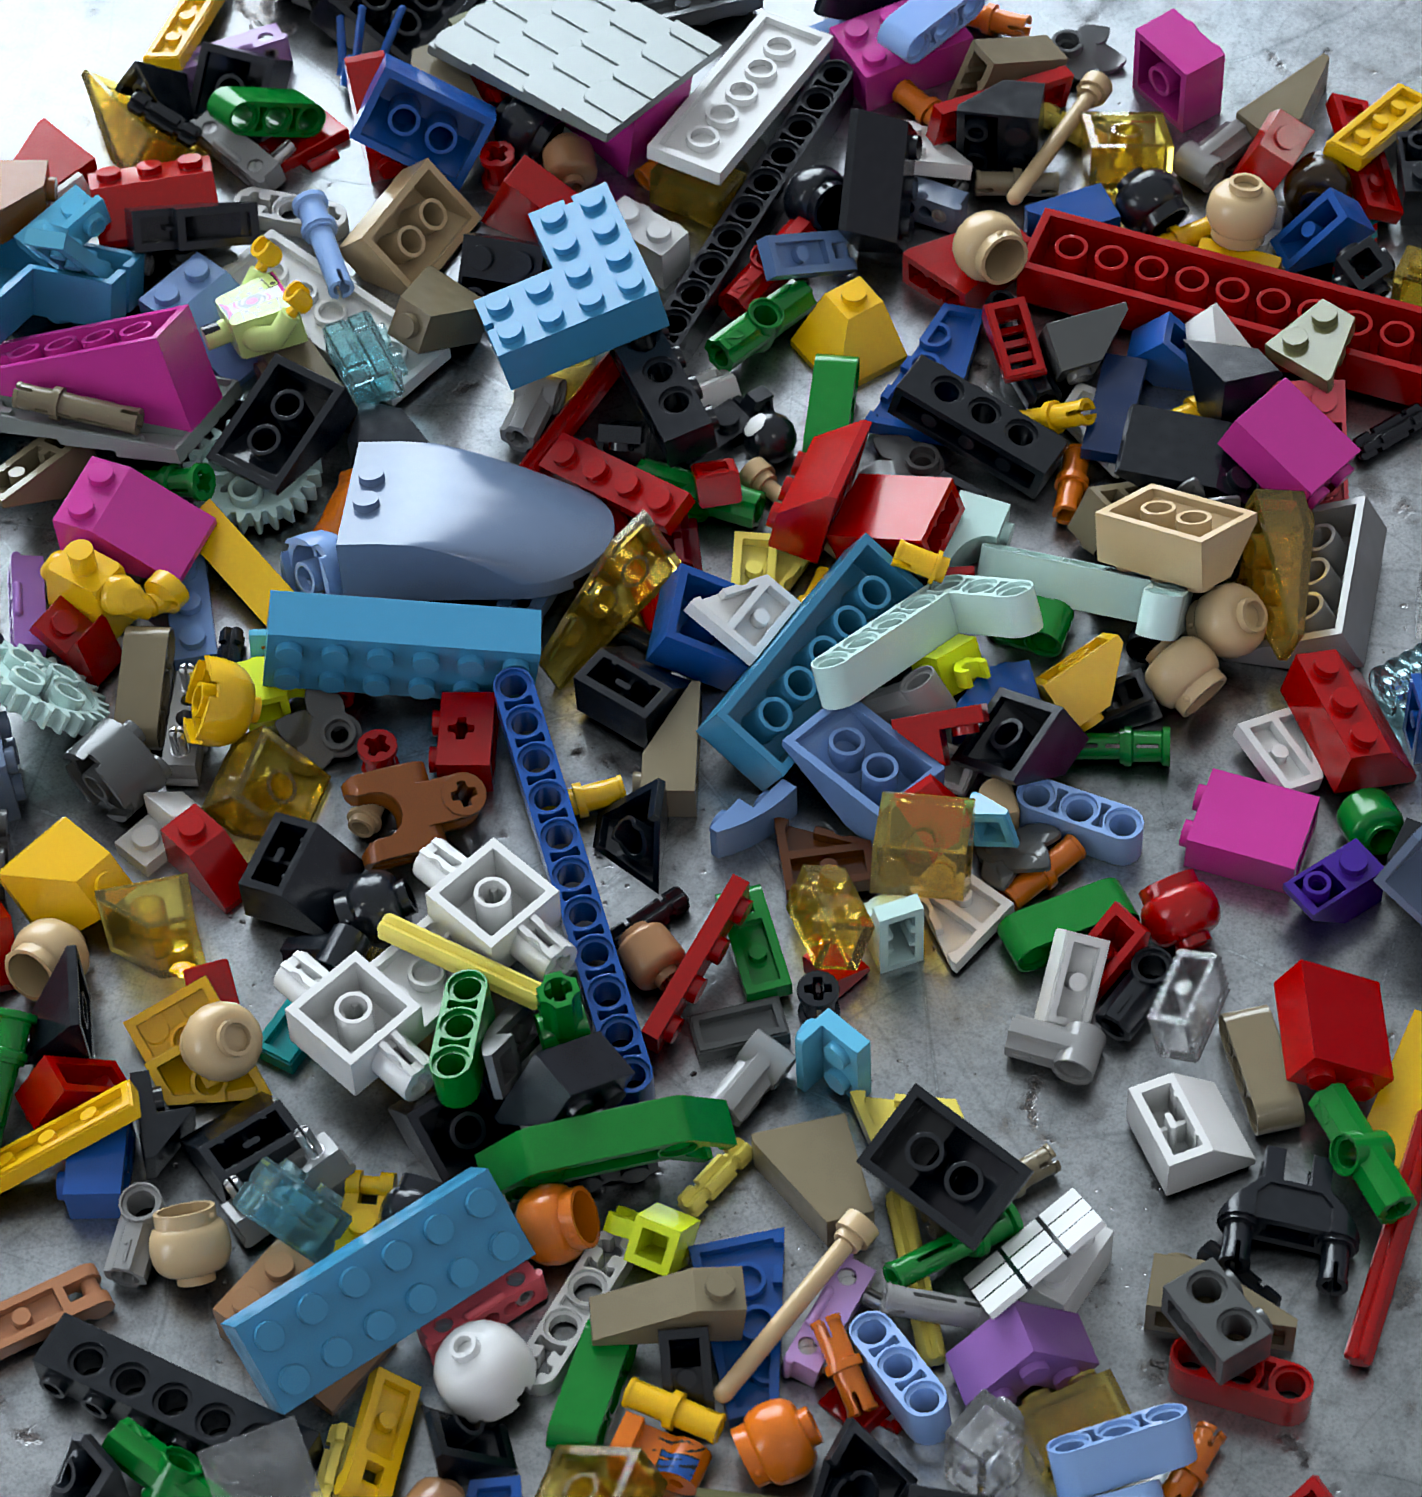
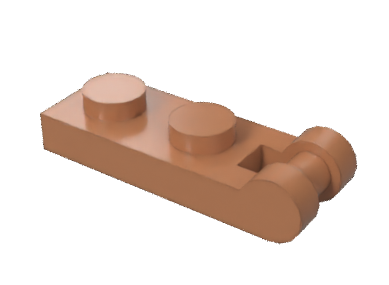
M93 1263L79 1265L0 1302V1360L47 1339L64 1312L85 1321L87 1319L96 1320L103 1318L113 1311L115 1303L107 1290L101 1289L99 1285L101 1276ZM75 1292L82 1293L83 1297L70 1302L68 1295Z

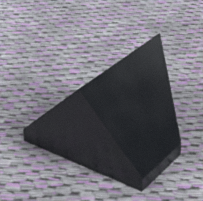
M135 60L114 89L118 93L128 96L142 91L153 98V103L158 101L184 117L185 123L193 120L186 73Z
M1183 339L1197 411L1202 417L1234 423L1238 417L1260 400L1284 375L1257 348Z
M657 778L599 810L593 842L594 850L607 857L657 894H659L669 820L666 782L661 778Z
M420 1404L439 1478L453 1480L462 1487L469 1485V1480L510 1475L518 1469L507 1425L498 1424L492 1428L486 1426L484 1420L472 1423L467 1421V1419L458 1417V1415H452Z
M846 1418L823 1460L813 1497H908L909 1485H916L918 1479L854 1418Z
M73 1432L59 1472L51 1487L52 1490L49 1497H130L120 1467L92 1434Z

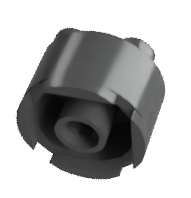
M104 718L63 754V759L71 760L65 766L66 771L83 795L95 806L102 800L112 808L106 814L115 821L125 822L145 804L143 795L146 792L160 791L165 786L166 780L172 775V771L161 757L153 755L143 742L146 740V736L134 722L126 720L121 724L111 718Z

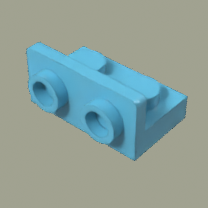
M75 184L14 237L17 245L41 266L56 269L23 244L27 227L42 230L43 224L61 226L69 230V236L82 240L84 245L91 238L100 235L111 222V218L104 199L99 195L91 198Z
M830 1008L826 1009L816 1019L810 1018L804 1022L795 1036L797 1087L803 1092H807L824 1076L826 1083L837 1094H846L850 1097L851 1091L865 1090L867 1097L871 1093V1042Z

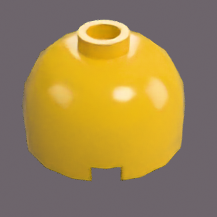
M204 655L205 660H198L188 684L185 703L192 704V718L183 717V730L188 744L204 747H222L237 742L247 732L250 723L256 724L258 722L262 709V699L255 696L254 682L248 672L238 663L225 658Z

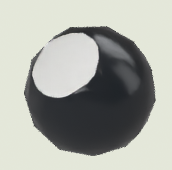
M775 411L761 412L750 418L743 432V444L747 453L752 459L762 457L770 465L778 464L789 458L797 443V432L793 423L785 415Z

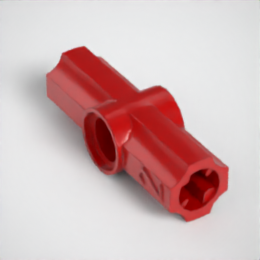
M798 216L795 220L790 219L776 235L817 231L810 221ZM756 245L750 252V262L718 295V305L725 311L727 317L735 320L747 311L749 304L753 300L768 297L786 284L788 279L766 281L758 246Z

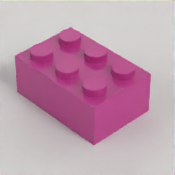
M901 0L829 27V34L834 36L830 60L839 59L851 65L853 69L854 96L864 110L872 111L895 102L892 98L893 91L905 79H910L922 91L956 79L973 40V36L964 26L919 62L909 64L881 46L877 41V34L884 20L909 1Z

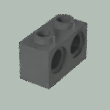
M1212 1257L1163 1286L1161 1311L1219 1386L1270 1356L1274 1330L1266 1313L1259 1307L1253 1308L1245 1298L1243 1288L1235 1274L1230 1270L1224 1271ZM1206 1296L1214 1299L1216 1302L1206 1304L1199 1302L1196 1298ZM1238 1334L1246 1340L1236 1342L1229 1340L1225 1336Z

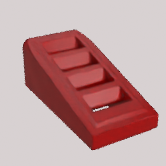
M1025 296L983 305L982 320L1005 384L1047 375V368ZM1012 321L1018 322L1016 326L999 328V324ZM1022 333L1023 338L1003 341V337ZM1027 346L1028 351L1007 355V350ZM1032 359L1033 365L1013 370L1010 364Z

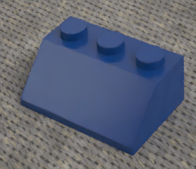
M386 53L367 89L349 138L408 167L429 158L450 183L460 191L496 122V107Z

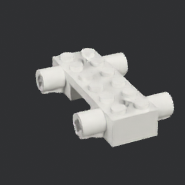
M437 837L419 851V855L414 861L412 872L430 890L425 893L428 915L416 925L506 967H510L513 963L519 961L542 981H544V975L561 971L565 975L576 959L577 949L554 930L562 923L560 891L494 837L469 858H466L444 839H438ZM394 945L389 946L371 962L355 951L330 972L307 952H300L298 950L288 960L280 964V968L274 977V987L292 1002L285 1008L290 1040L355 1097L378 1077L408 1102L418 1100L432 1087L434 1083L429 1069L430 1057L416 1045L436 1029L445 985L454 973Z

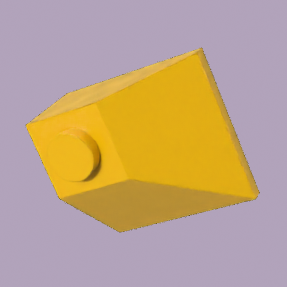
M861 276L825 293L790 340L793 349L812 370L814 369L816 354L860 357L858 387L901 365L907 358L906 351L883 300Z
M1102 632L1035 678L1040 698L1045 702L1063 707L1084 732L1104 719L1101 712L1111 706L1123 647V641L1120 636Z
M67 817L59 819L0 869L1 885L30 923L42 918H56L75 926L79 931L103 919L137 890L112 854Z

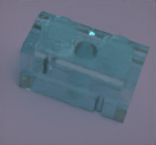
M365 310L349 316L346 321L341 319L324 326L322 330L326 351L358 408L360 402L379 405L381 400L387 402L403 395L405 390L402 377L408 375L407 368L399 351L395 353L390 351L389 347L392 346V342L383 322L376 325L370 312Z
M267 1156L263 1157L250 1174V1180L243 1184L232 1199V1205L247 1218L312 1262L318 1263L328 1256L335 1246V1240L340 1239L352 1222V1216L340 1207L345 1199L322 1182L316 1190L306 1184L304 1181L309 1174L286 1157L280 1165Z

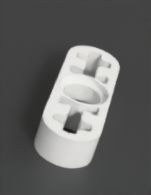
M248 187L236 194L234 202L258 203L259 230L269 231L273 229L279 234L302 238L300 230L302 226L301 220L299 218L288 220L281 217L283 213L292 210V202L297 196L296 194L259 187ZM328 201V213L333 216L338 226L335 237L337 241H340L349 232L347 210L340 203Z

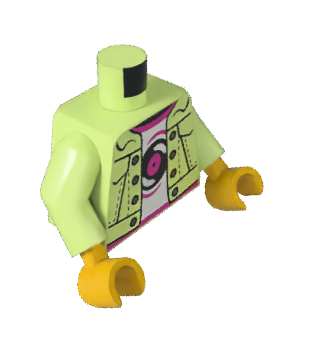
M259 236L251 246V254L258 259V262L255 266H250L242 284L216 299L215 304L220 320L200 327L202 338L209 351L231 343L241 359H250L308 341L301 314L307 313L312 308L313 301L310 296V290L298 280L291 282L285 288L274 271L266 272L268 267L273 268L281 262L282 251L265 236Z

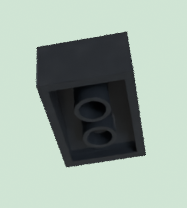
M275 354L206 458L209 462L278 496L337 444L359 410L346 387L279 354Z
M1132 404L1129 407L1114 474L1140 488L1153 483L1174 490L1186 480L1196 477L1205 490L1206 498L1238 495L1241 497V508L1247 510L1253 507L1257 482L1217 444L1233 423L1139 404Z
M917 1083L914 1084L856 1161L866 1172L973 1251L977 1249L1034 1173L1032 1169Z

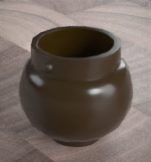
M1320 150L1303 156L1295 163L1284 179L1283 198L1288 210L1296 218L1329 187L1352 198L1354 185L1347 166L1330 156H1326Z

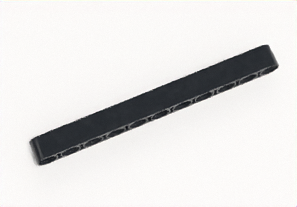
M832 59L823 62L817 68L664 304L670 326H667L670 333L668 342L670 346L676 344L679 346L686 365L722 311V308L718 305V295L750 262V252L757 245L756 241L770 235L785 212L783 197L790 179L800 169L815 165L854 102L853 69L849 63L839 59Z

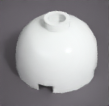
M481 1319L468 1321L458 1326L442 1340L435 1354L433 1377L442 1400L456 1415L464 1416L467 1421L477 1423L479 1420H484V1423L503 1418L520 1405L516 1399L523 1393L525 1387L531 1391L535 1383L537 1363L532 1349L509 1326L504 1323Z

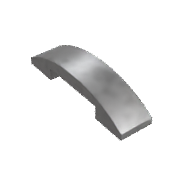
M569 970L565 975L576 977L580 989L576 970ZM581 993V1001H582V1005H583L584 1010H585V1013H586V1008H585L583 996H582V993ZM512 1002L497 1016L485 1033L482 1041V1054L494 1099H503L511 1091L523 1072L521 1063L540 1044L534 1020V1014H538L539 1010H531L521 1004Z

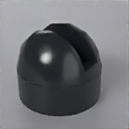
M1134 627L1128 636L1126 651L1133 660L1140 663H1148L1145 660L1147 655L1161 640L1139 636L1135 633L1136 627ZM1142 640L1150 641V647L1141 646Z

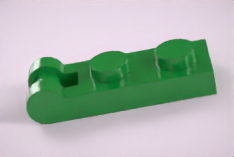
M760 884L750 886L749 899L753 901L751 912L741 926L734 923L726 937L730 940L729 948L746 1003L777 995L782 997L793 994L790 975ZM721 893L714 895L715 904L719 899Z

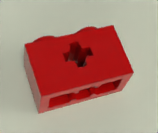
M442 692L440 710H433L432 735L433 737H438L437 746L429 747V773H437V778L458 772H468L476 775L483 782L486 792H494L499 717L494 692Z

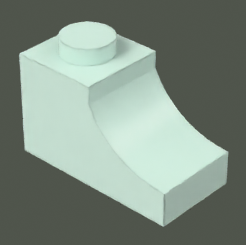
M960 490L959 495L965 511L943 556L951 559L948 567L969 566L979 562L982 543L1009 546L1015 529V523L1009 522L1011 504Z
M904 891L891 895H879L872 898L869 902L860 904V931L880 974L924 960V907L917 893L907 897Z

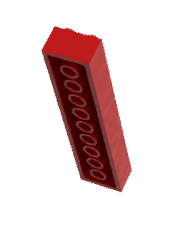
M1046 207L1027 245V262L1017 276V297L1025 296L1027 303L1071 315H1079L1126 302L1129 310L1119 328L1130 331L1169 311L1186 324L1190 319L1217 302L1252 348L1259 349L1265 355V343L1321 299H1325L1355 316L1356 330L1351 343L1346 346V356L1342 366H1338L1334 380H1345V389L1407 406L1418 403L1422 407L1421 306ZM1270 360L1280 371L1295 375L1294 373L1290 372L1289 370L1283 368L1282 366Z

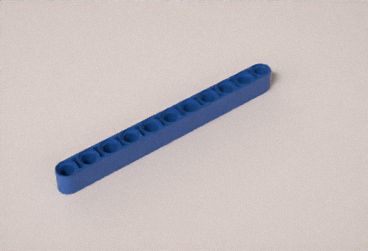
M506 668L500 671L493 681L497 714L547 880L560 891L561 927L565 939L577 949V956L573 967L577 973L593 1033L601 1031L611 1044L617 1040H627L630 1042L624 1047L614 1048L635 1071L630 1081L637 1080L643 1083L637 1088L630 1089L625 1087L626 1096L617 1107L654 1100L656 1095L652 1065L533 678L529 672L522 668ZM512 695H522L517 698H509ZM525 731L533 732L529 735H520V733ZM537 768L545 769L537 773L530 772ZM546 806H556L553 810H541ZM558 844H567V845H568L567 847H565V848H563V849H555V848H553L554 846H556V845H558ZM570 882L581 883L573 888L564 887ZM581 921L593 922L587 927L575 926ZM594 960L605 961L604 964L596 967L587 965ZM605 1000L617 1001L615 1005L610 1007L599 1005Z

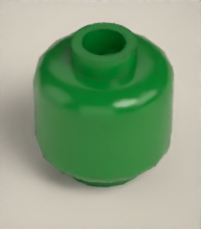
M1373 787L1359 789L1351 793L1341 803L1336 816L1338 828L1349 843L1357 838L1373 856L1390 852L1404 824L1402 813L1392 799L1383 790Z

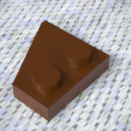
M782 817L774 818V830L786 901L878 889V875L870 840L851 835L840 836L832 830L817 826L811 832L789 826V819Z

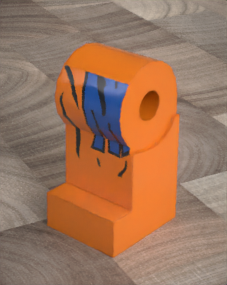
M627 1410L608 1448L611 1472L663 1491L668 1490L684 1496L696 1494L697 1487L699 1488L712 1459L711 1452L701 1443L688 1437L675 1436L645 1424V1417Z

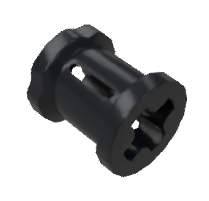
M817 970L805 974L799 980L797 995L800 1001L798 1017L801 1024L810 1018L816 1019L817 1010H821L822 1014L826 1009L830 1008L840 1016V1007L837 1002L840 988L837 979L832 974ZM816 983H820L821 993H816Z

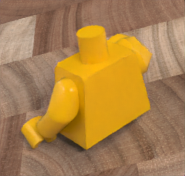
M85 539L72 541L64 550L53 552L40 568L41 577L47 581L49 607L61 595L92 623L103 614L116 639L136 619L140 618L147 621L151 617H156L163 613L176 614L190 599L185 585L176 576L161 569L156 570L145 582L143 590L130 576L126 575L120 563L94 550L92 543Z

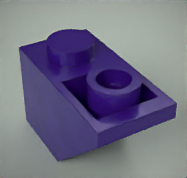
M1355 838L1285 882L1283 890L1313 921L1346 924L1382 901L1383 889L1373 880L1384 866Z

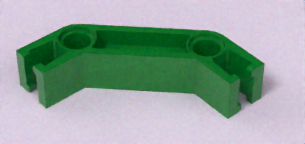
M674 1095L526 1127L475 1154L478 1168H488L501 1193L505 1194L506 1200L510 1203H519L526 1192L542 1184L564 1183L665 1160L705 1163L713 1158L711 1147H718L719 1150L727 1151L737 1146V1141L727 1100Z

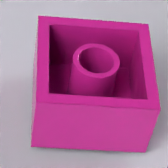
M1174 8L1135 29L1133 89L1181 133L1192 129L1221 112L1225 53L1218 44L1212 43L1197 29L1191 20L1185 19Z

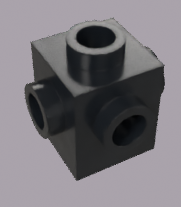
M1370 235L1359 243L1354 242L1338 253L1335 258L1332 282L1386 297L1393 285L1396 265L1390 253L1384 247H1379ZM1360 275H1364L1367 277L1362 280L1360 278Z

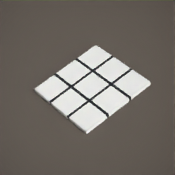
M1072 1187L966 1275L963 1280L989 1316L994 1320L1107 1225Z

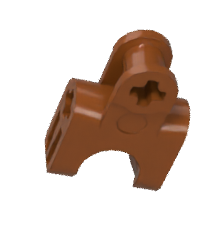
M423 761L406 762L356 774L348 778L341 786L343 797L351 806L376 804L388 809L396 821L397 830L392 835L373 841L363 853L362 861L367 871L373 869L386 870L414 863L419 855V851L430 844L434 838L437 837L447 841L445 832L463 829L471 825L477 819L487 798L486 788L476 775L468 772H458L429 780ZM455 794H458L460 800L453 801L452 798ZM468 800L469 803L467 807H463V803L461 801Z

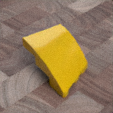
M206 975L123 1022L146 1062L144 1064L145 1068L149 1070L156 1087L161 1086L163 1099L167 1106L245 1101L261 1091L273 1096L257 1065L241 1078L229 1082L210 1081L190 1070L183 1061L179 1049L180 1036L188 1019L200 1007L221 1001Z

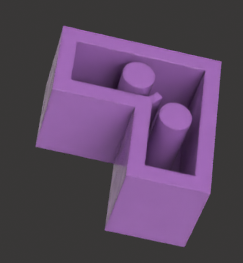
M1015 1301L994 1320L992 1318L988 1319L945 1354L965 1406L985 1409L990 1412H1001L1012 1407L1016 1403L1017 1397L1032 1385L1056 1389L1061 1392L1072 1390L1084 1381L1085 1375L1099 1365L1078 1313L1022 1301Z

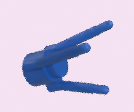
M365 5L358 7L353 54H348V57L362 54L366 15ZM404 5L398 7L380 50H383L384 54L389 53L406 11ZM337 15L338 67L336 76H341L339 86L348 88L344 58L347 57L344 16Z

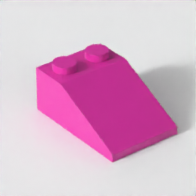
M94 456L90 458L52 519L60 550H64L72 541L85 539L92 543L94 550L120 563L126 573L149 579L156 570L161 569L170 572L181 582H183L217 524L215 517L135 469Z

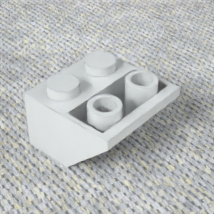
M1170 1073L1128 1088L1126 1120L1166 1196L1255 1164L1256 1158L1215 1082Z

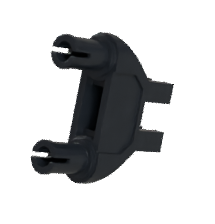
M1268 1145L1265 1152V1160L1260 1165L1258 1179L1233 1195L1218 1212L1217 1226L1223 1233L1218 1264L1224 1271L1230 1270L1231 1259H1234L1235 1256L1233 1273L1243 1274L1250 1269L1252 1239L1314 1252L1320 1255L1316 1288L1321 1293L1327 1294L1328 1282L1332 1281L1333 1278L1331 1296L1345 1294L1348 1291L1350 1259L1359 1252L1360 1235L1350 1213L1331 1190L1333 1167L1330 1158L1315 1155L1312 1161V1170L1308 1172L1306 1177V1184L1284 1180L1287 1149Z

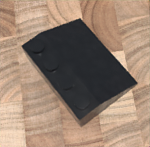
M319 0L308 19L337 41L336 17L337 15H343L346 47L353 49L358 7L365 5L366 15L362 54L380 51L398 7L404 5L406 11L388 54L411 65L412 49L431 43L442 30L449 27V18L469 11L478 0Z

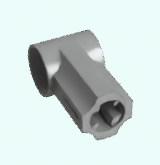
M1239 120L1226 121L1201 142L1196 143L1191 140L1184 143L1172 160V171L1201 191L1208 193L1221 182L1226 168L1245 154L1253 141V137L1249 134L1246 125Z
M548 375L514 389V402L500 428L501 440L510 445L511 449L520 452H526L532 448L540 438L550 416H557L562 410L567 392L566 380Z
M930 665L914 669L901 682L878 688L861 700L865 706L891 726V719L953 709L957 705L933 666Z
M1016 1014L1012 1018L1008 1029L1004 1055L1052 1068L1055 1075L1065 1082L1075 1085H1087L1092 1082L1107 1039L1101 1029L1087 1022L1074 1021L1063 1027Z
M759 1028L737 1055L733 1068L708 1098L727 1100L732 1125L740 1127L768 1090L774 1091L784 1080L796 1062V1055Z
M137 1182L129 1185L119 1197L118 1206L121 1214L103 1272L107 1279L113 1280L121 1286L137 1288L139 1285H146L151 1271L152 1261L149 1253V1236L155 1228L153 1213L166 1206L159 1189L148 1182ZM145 1208H154L148 1215L136 1216L139 1211Z

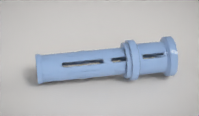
M317 189L303 191L292 202L293 213L302 223L300 229L302 238L313 247L331 298H339L336 286L339 287L342 299L353 293L355 287L335 237L338 226L333 216L328 213V198L324 192Z

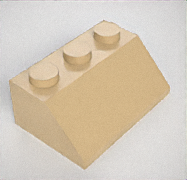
M426 158L401 170L340 244L339 248L343 259L364 281L402 295L426 267L433 266L440 271L463 242L464 234L470 233L482 217L430 159Z
M1151 483L1095 512L1097 561L1115 566L1116 570L1121 572H1135L1149 576L1155 582H1169L1186 587V590L1192 593H1205L1210 591L1213 586L1231 577L1258 521L1257 512Z

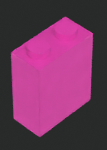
M1286 377L1238 417L1217 443L1292 517L1306 505L1311 510L1319 505L1330 493V490L1327 488L1330 483L1338 488L1354 472L1355 469L1350 463L1361 451Z
M1213 768L1207 785L1199 784L1192 806V810L1197 811L1194 820L1186 819L1181 831L1179 846L1186 847L1184 866L1287 894L1283 890V884L1300 873L1317 824L1320 797Z

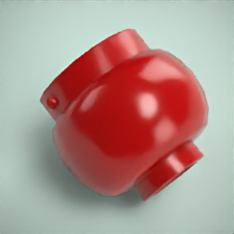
M1187 869L1165 877L1138 893L1143 904L1140 913L1141 923L1151 932L1150 940L1157 946L1164 949L1175 947L1178 954H1183L1201 947L1212 940L1210 931L1220 921V905L1213 890L1207 884L1198 880L1194 869Z

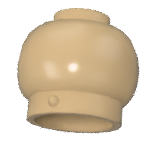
M1237 173L1218 183L1212 189L1206 206V215L1211 226L1212 239L1218 245L1235 251H1250L1259 248L1264 243L1265 235L1272 230L1278 212V203L1273 190L1261 178L1250 173Z
M993 210L976 212L958 227L953 238L952 251L956 264L968 277L974 280L989 282L995 285L1006 284L1019 275L1027 262L1028 248L1019 227L1007 215Z
M1234 582L1214 586L1198 600H1195L1189 606L1186 614L1188 636L1202 639L1212 648L1216 656L1226 659L1238 658L1252 653L1264 640L1267 630L1268 613L1264 603L1248 586Z
M1184 636L1175 641H1161L1149 652L1145 659L1150 664L1145 672V682L1151 689L1155 700L1166 708H1175L1184 718L1203 707L1222 688L1227 680L1226 676L1218 669L1219 661L1215 652L1206 642L1195 636Z
M56 918L38 919L25 926L14 940L11 952L5 956V972L15 990L24 997L37 1001L66 946L76 945L83 971L86 975L89 968L90 954L83 934L75 926Z
M217 1001L200 1007L190 1016L181 1033L179 1049L183 1061L190 1070L210 1081L229 1082L245 1076L256 1066L262 1053L263 1035L259 1022L248 1009L237 1003Z
M201 1200L179 1203L153 1213L155 1228L149 1236V1253L156 1271L165 1278L176 1279L178 1287H194L214 1281L216 1279L215 1271L222 1269L227 1264L232 1251L229 1228L226 1222L217 1216L215 1202Z

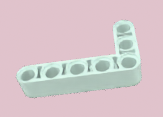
M982 543L976 576L1032 581L1038 596L1058 599L1065 602L1073 610L1137 622L1135 631L1137 635L1161 641H1175L1186 630V614L1193 597V593L1187 591L1186 587L1169 582H1155L1149 576L1139 573L1121 572L1116 570L1115 567L993 543Z
M953 574L945 576L941 584L933 581L932 584L925 585L811 662V669L822 707L827 710H837L857 703L958 633L1022 638L1039 632L1043 628L1044 623L1034 584L1032 581Z

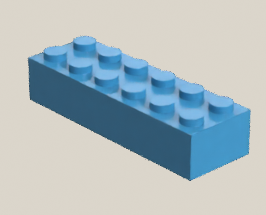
M867 533L840 555L759 657L746 669L696 730L701 737L762 792L781 779L795 763L782 747V740L823 709L811 669V662L924 587L909 571L891 566L893 557Z
M270 590L263 686L277 687L282 690L298 688L322 690L326 693L354 692L366 693L371 696H410L420 700L429 698L441 699L442 692H494L493 681L495 676L500 671L510 667L522 668L529 672L535 684L541 657L542 610ZM512 695L509 698H517L522 695Z
M469 1167L220 1324L267 1407L285 1415L536 1253L488 1168Z

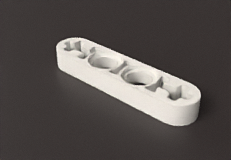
M603 1230L600 1232L598 1244L594 1248L586 1249L527 1342L535 1357L537 1369L542 1366L546 1359L545 1348L551 1353L547 1360L549 1374L539 1373L535 1378L531 1391L525 1387L524 1391L529 1395L537 1397L547 1396L553 1393L564 1380L587 1320L590 1319L589 1303L576 1298L574 1295L575 1291L585 1283L598 1285L602 1290L601 1294L620 1289L634 1265L623 1260L628 1239ZM615 1247L620 1248L621 1257L613 1255L606 1265V1274L601 1271L605 1263L603 1251L611 1253ZM560 1322L572 1323L578 1329L576 1335L566 1341L556 1340L551 1336L550 1332Z

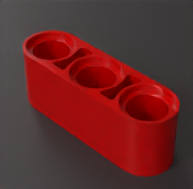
M1182 1337L1176 1339L1172 1344L1168 1382L1177 1394L1280 1426H1296L1308 1417L1314 1380L1311 1373L1305 1367L1294 1362L1269 1356L1238 1375L1248 1379L1250 1383L1237 1384L1229 1380L1219 1386ZM1194 1362L1200 1365L1201 1368L1191 1370L1183 1367L1181 1364ZM1282 1391H1292L1300 1397L1289 1399L1281 1396L1279 1393Z

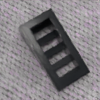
M1141 667L1116 678L1111 706L1105 709L1104 719L1085 732L1113 733L1120 731V728H1124V726L1136 727L1163 717L1151 689L1145 682V676ZM1139 697V699L1131 702L1130 700L1132 698ZM1113 703H1122L1123 706L1114 709Z

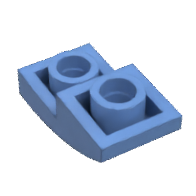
M782 778L771 790L763 791L756 799L753 807L739 798L728 810H721L714 817L709 828L711 854L717 858L733 855L754 846L774 834V818L782 817L790 821L798 814L797 787Z

